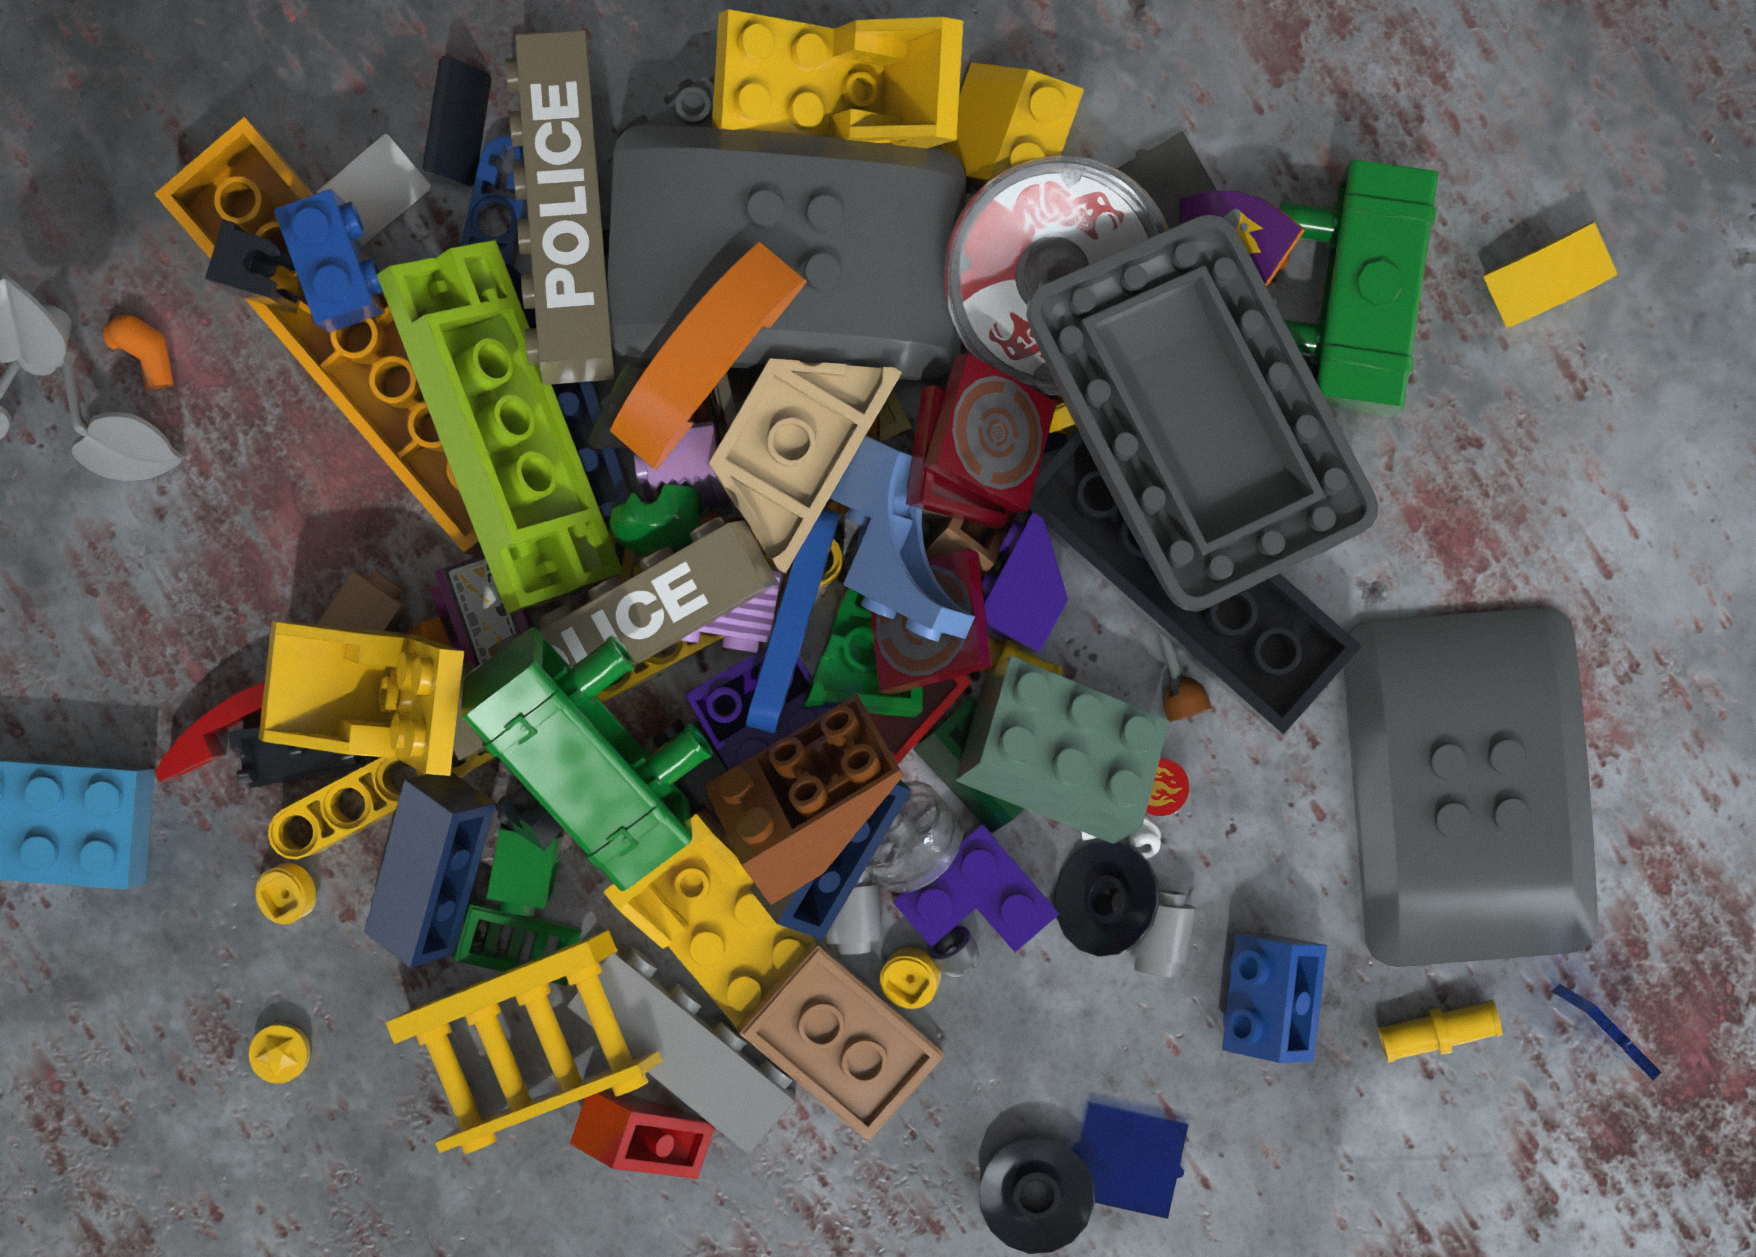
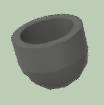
M955 926L932 947L928 946L929 956L938 969L947 976L961 978L965 976L963 972L970 966L974 969L977 966L979 959L977 943L969 930L964 926Z

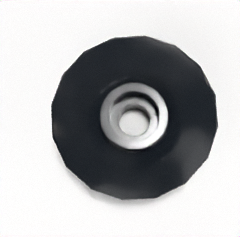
M1107 841L1091 843L1075 853L1061 871L1054 893L1055 909L1059 912L1056 918L1064 936L1078 950L1097 957L1122 955L1139 945L1153 927L1160 904L1158 879L1149 860L1134 847L1119 842L1114 844ZM1119 891L1120 903L1114 911L1111 901L1114 894Z
M1047 1137L1020 1138L1002 1147L987 1163L979 1184L980 1211L990 1231L1006 1246L1028 1254L1052 1253L1072 1243L1088 1225L1095 1205L1094 1181L1084 1160L1067 1144ZM1033 1181L1043 1183L1046 1186L1044 1197L1036 1201L1028 1199L1024 1191L1029 1183Z

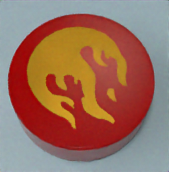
M1160 758L1146 813L1154 816H1167L1178 811L1186 802L1189 794V780L1185 771L1176 762Z

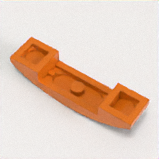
M758 242L716 282L669 337L624 402L610 432L650 467L657 470L694 424L690 420L693 413L762 327L771 328L807 283V280L766 245Z

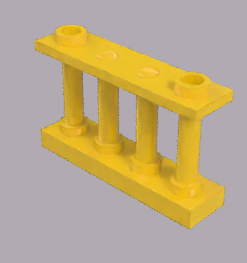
M609 930L412 1008L385 1022L394 1044L416 1036L419 1046L426 1045L459 1127L435 1142L439 1153L460 1145L464 1154L477 1151L495 1142L497 1138L494 1132L609 1088L613 1089L615 1096H620L648 1083L645 1074L663 1061L661 1054L657 1050L634 1060L632 1059L598 977V974L603 972L599 962L618 952ZM566 976L569 986L576 984L610 1066V1069L585 1079H581L547 994L552 992L549 982ZM514 996L519 1006L525 1004L559 1086V1089L533 1099L530 1097L497 1017V1014L502 1012L499 1002ZM464 1016L469 1026L475 1024L509 1106L507 1109L481 1118L447 1035L452 1032L449 1022Z

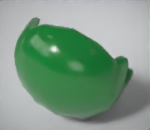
M666 484L662 487L658 499L652 504L643 503L638 494L631 493L626 503L612 507L609 529L615 540L623 547L644 557H648L668 546H671L673 552L677 553L693 543L690 533L698 528L700 524L702 493L692 487Z

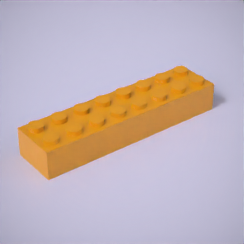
M245 117L239 120L154 193L210 259L223 219L236 223L252 235L269 240L277 246L280 253L290 256L274 209L315 195L263 133ZM363 250L366 260L370 259V257ZM285 267L276 268L275 276L270 277V279L278 283L276 289L284 288L301 298L297 313L294 314L248 299L245 300L463 553L475 556L482 548L384 293L379 294L385 313L329 333L314 323L297 273L291 272Z

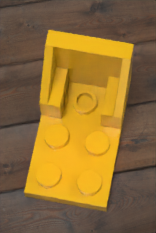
M731 9L725 10L718 14L712 128L844 138L845 140L892 143V145L925 149L957 140L964 21L947 17L855 20L837 28H829Z
M272 620L259 739L263 742L348 755L396 758L425 774L450 776L464 651L419 635Z
M703 807L691 817L693 837L688 845L627 890L622 892L613 883L603 893L625 917L662 949L668 946L734 1026L738 1028L814 941L819 945L821 944L813 936L776 924L750 891L753 880L741 866L724 828Z

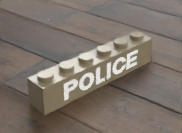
M586 30L515 35L516 58H505L508 93H519L520 110L509 111L512 146H523L524 164H514L513 173L516 200H527L528 218L517 219L520 255L531 254L532 273H521L524 309H535L536 328L525 329L528 365H540L543 385L615 380Z
M718 517L693 530L690 536L694 543L677 553H674L671 546H668L641 560L638 564L643 572L628 581L623 582L620 575H617L588 591L592 601L581 608L573 611L570 604H567L546 614L538 620L542 628L539 632L570 667L606 642V639L611 635L619 639L627 648L637 665L779 585V582L745 520L725 524L723 518ZM513 634L488 649L490 655L493 657L521 634ZM471 661L463 663L453 747L459 760L486 750L482 745L483 741L460 717L463 682L470 673L478 668H474Z

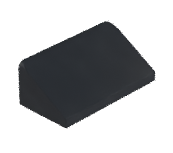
M442 56L438 63L422 169L433 182L473 187L479 165L492 80L487 72L448 56Z

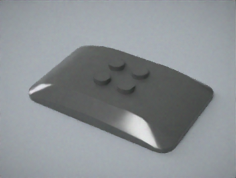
M638 125L625 130L616 141L612 168L607 268V297L612 351L620 357L629 360L652 362L669 337L705 294L741 257L758 242H761L805 278L807 283L770 329L766 327L760 329L731 367L763 370L767 361L772 358L799 360L800 362L840 363L847 364L848 366L893 367L902 372L899 379L935 381L946 377L951 373L955 356L961 353V331L950 304L947 274L951 246L956 231L965 216L966 175L964 167L959 159L950 152L939 149L892 145V143L853 141L838 137L668 125Z
M1215 215L1197 217L1051 281L1034 292L1027 304L1026 317L1040 352L1117 507L1161 586L1175 605L1184 610L1195 612L1212 607L1361 535L1373 525L1378 513L1375 493L1244 243L1229 221Z
M1540 607L1374 620L1357 624L1348 634L1362 647L1344 666V680L1365 940L1370 953L1376 960L1387 966L1405 967L1569 954L1585 949L1592 943L1597 934L1598 910L1588 757L1578 658L1572 623L1562 612L1554 608Z

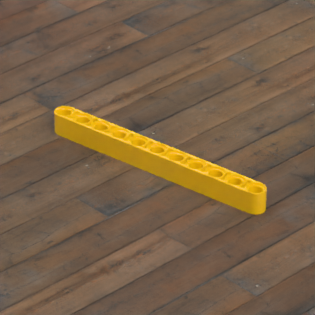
M834 539L830 549L834 556L833 565L822 576L818 590L831 584L842 571L843 556L840 546ZM765 555L764 557L773 571H779L774 567L768 556ZM793 562L787 572L783 573L777 612L780 609ZM700 632L699 643L680 640L675 651L670 656L658 658L653 655L635 665L632 671L626 672L622 680L617 684L609 685L596 696L602 703H605L723 641L724 635ZM485 750L468 757L461 766L451 765V772L462 778L497 760L498 757H493ZM381 757L282 809L273 817L269 824L268 838L272 848L277 854L288 859H300L311 856L396 813L398 798L401 792L392 784L391 772L400 760ZM416 769L417 776L426 775ZM348 788L359 791L364 797L365 811L358 820H351L341 812L340 798ZM297 815L306 818L312 825L313 837L306 847H299L294 844L288 833L289 824Z

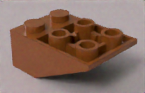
M855 694L703 786L741 866L770 905L821 876L904 775L858 694Z

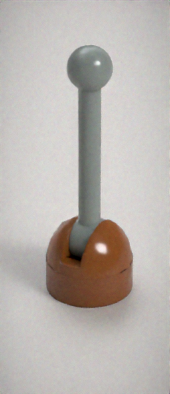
M1157 631L1172 677L1171 682L1166 686L1162 695L1163 709L1167 720H1170L1169 723L1212 710L1208 693L1202 683L1193 678L1183 676L1174 645Z

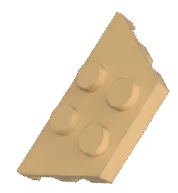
M770 358L711 457L708 466L774 567L780 572L786 573L902 374L898 369L893 367L848 366L847 364L826 362L808 363L800 362L799 360Z

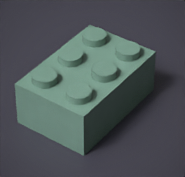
M1010 656L985 675L955 781L1114 844L1142 828L1170 720Z

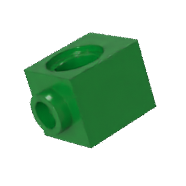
M508 826L500 828L486 899L501 901L500 911L522 916H534L536 908L545 909L552 902L564 836L557 835L544 852Z

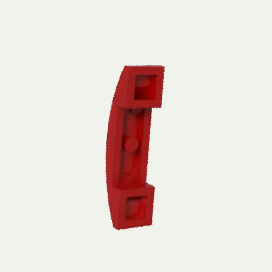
M265 681L246 688L224 700L193 723L176 740L154 771L159 782L175 780L227 755L217 734L262 712Z

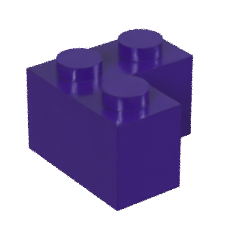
M980 821L974 824L892 896L895 906L931 947L976 908L1015 953L1059 915L1055 907Z

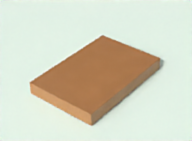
M816 941L808 947L737 1028L742 1037L868 1142L945 1056V1053L938 1045Z

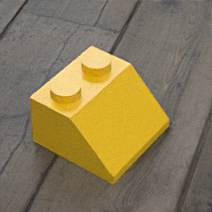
M971 62L959 95L957 140L942 144L940 150L950 152L959 159L965 169L966 185L985 191L1003 176L1020 168L1043 162H1058L1084 89L1030 69Z

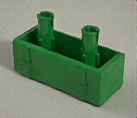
M1350 160L1341 176L1337 203H1334L1333 208L1291 203L1287 200H1281L1279 209L1288 214L1305 229L1299 239L1328 243L1327 249H1330L1320 318H1317L1316 324L1284 320L1303 358L1311 359L1310 364L1313 365L1312 375L1330 409L1385 417H1394L1404 409L1408 378L1413 372L1414 358L1412 357L1430 231L1431 227L1435 224L1437 208L1434 207L1439 178L1438 171Z
M531 627L465 678L460 717L480 737L484 748L493 757H498L582 848L587 860L595 868H600L616 887L623 892L683 849L692 840L689 799L674 782L705 759L711 758L713 756L712 749L701 732L692 724H688L684 727L683 731L649 755L596 696L626 672L632 671L635 668L636 664L633 657L619 639L611 635L606 639V642L570 667L536 627Z

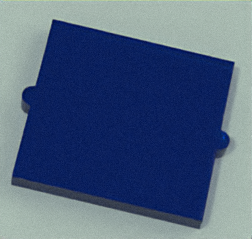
M1560 983L1551 991L1616 1058L1653 1081L1662 1073L1595 1004Z
M1088 1102L1080 1143L1078 1142L1073 1145V1151L1084 1160L1094 1181L1095 1203L1168 1219L1177 1178H1181L1184 1175V1169L1180 1162L1189 1125L1179 1121Z

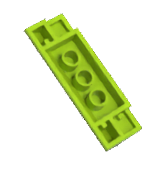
M496 240L450 248L438 257L389 266L378 273L377 278L506 613L510 614L535 605L541 606L624 573L552 385H543L539 364L528 365L525 329H528L529 325Z

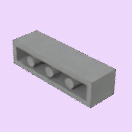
M616 946L618 952L607 957L600 966L603 972L598 974V977L632 1059L634 1060L659 1050L663 1061L648 1071V1073L750 1156L794 1102L796 1091L789 1086L793 1078L766 1057L760 1063L743 1049L748 1041L727 1022L721 1020L715 1026L698 1011L703 1004L686 988L676 983L670 989L653 974L658 967L642 952L632 946L625 952L619 946ZM578 992L567 1007L593 1027Z

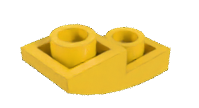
M1594 220L1540 244L1539 249L1485 272L1483 278L1506 328H1510L1617 276L1618 271Z

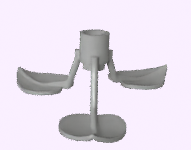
M5 273L0 276V363H9L0 377V399L5 394L20 366L27 372L40 376L49 375L60 367L63 372L72 426L81 435L73 442L71 452L81 465L97 475L119 481H138L154 478L179 465L183 454L173 448L166 436L157 427L141 417L120 411L104 412L91 418L89 424L83 419L73 369L76 356L66 351L72 328L71 318L66 312L55 306L40 304L8 274ZM0 405L1 440L9 430L11 417L8 411Z

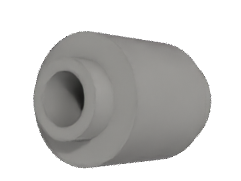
M865 868L824 938L825 944H836V954L871 952V942L882 939L878 883L872 882L871 869Z
M1159 889L1160 904L1154 925L1142 942L1131 949L1130 954L1136 957L1134 970L1163 977L1181 976L1182 964L1189 962L1196 907L1185 904L1186 894Z

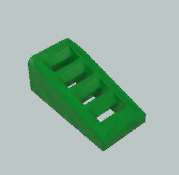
M469 898L455 951L451 956L457 962L504 972L542 957L549 935L559 938L555 950L557 951L579 942L582 930L578 927L535 915L522 916L500 911L499 905ZM479 919L488 921L481 948L472 945ZM502 926H511L505 953L495 952ZM526 930L535 932L528 961L519 959ZM566 976L550 983L567 986L568 981Z

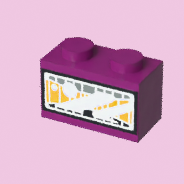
M484 554L434 571L438 585L431 587L432 597L441 619H451L458 640L452 641L450 644L452 647L464 651L463 663L471 661L474 668L492 657L488 651L491 646L513 634L520 633L522 635L531 627H535L529 608L510 614L506 613Z

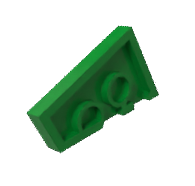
M845 587L802 707L832 709L848 698L858 694L868 713L916 717L922 712V687L893 695L879 692L871 611L861 606L864 595Z

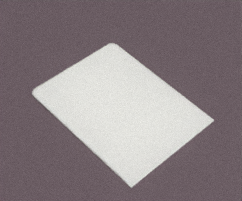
M384 134L316 191V193L332 189L345 203L353 201L365 230V236L358 238L363 247L431 189V184L388 134Z

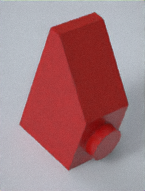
M601 1091L584 1099L570 1144L612 1169L698 1179L715 1127L704 1118L631 1094L615 1096L614 1092Z

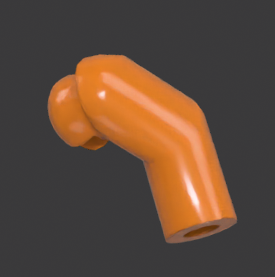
M130 314L116 315L104 325L102 337L110 349L116 350L119 348L140 360L145 390H158L174 386L167 342L159 330L137 316Z

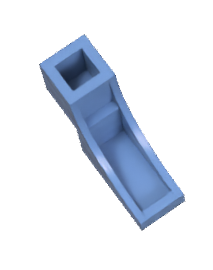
M866 435L830 496V499L850 508L846 516L847 519L867 528L843 585L864 595L861 606L891 619L895 618L897 612L908 617L905 628L920 636L937 642L942 633L966 639L975 616L953 602L936 580L923 542L922 509L906 505L913 454Z

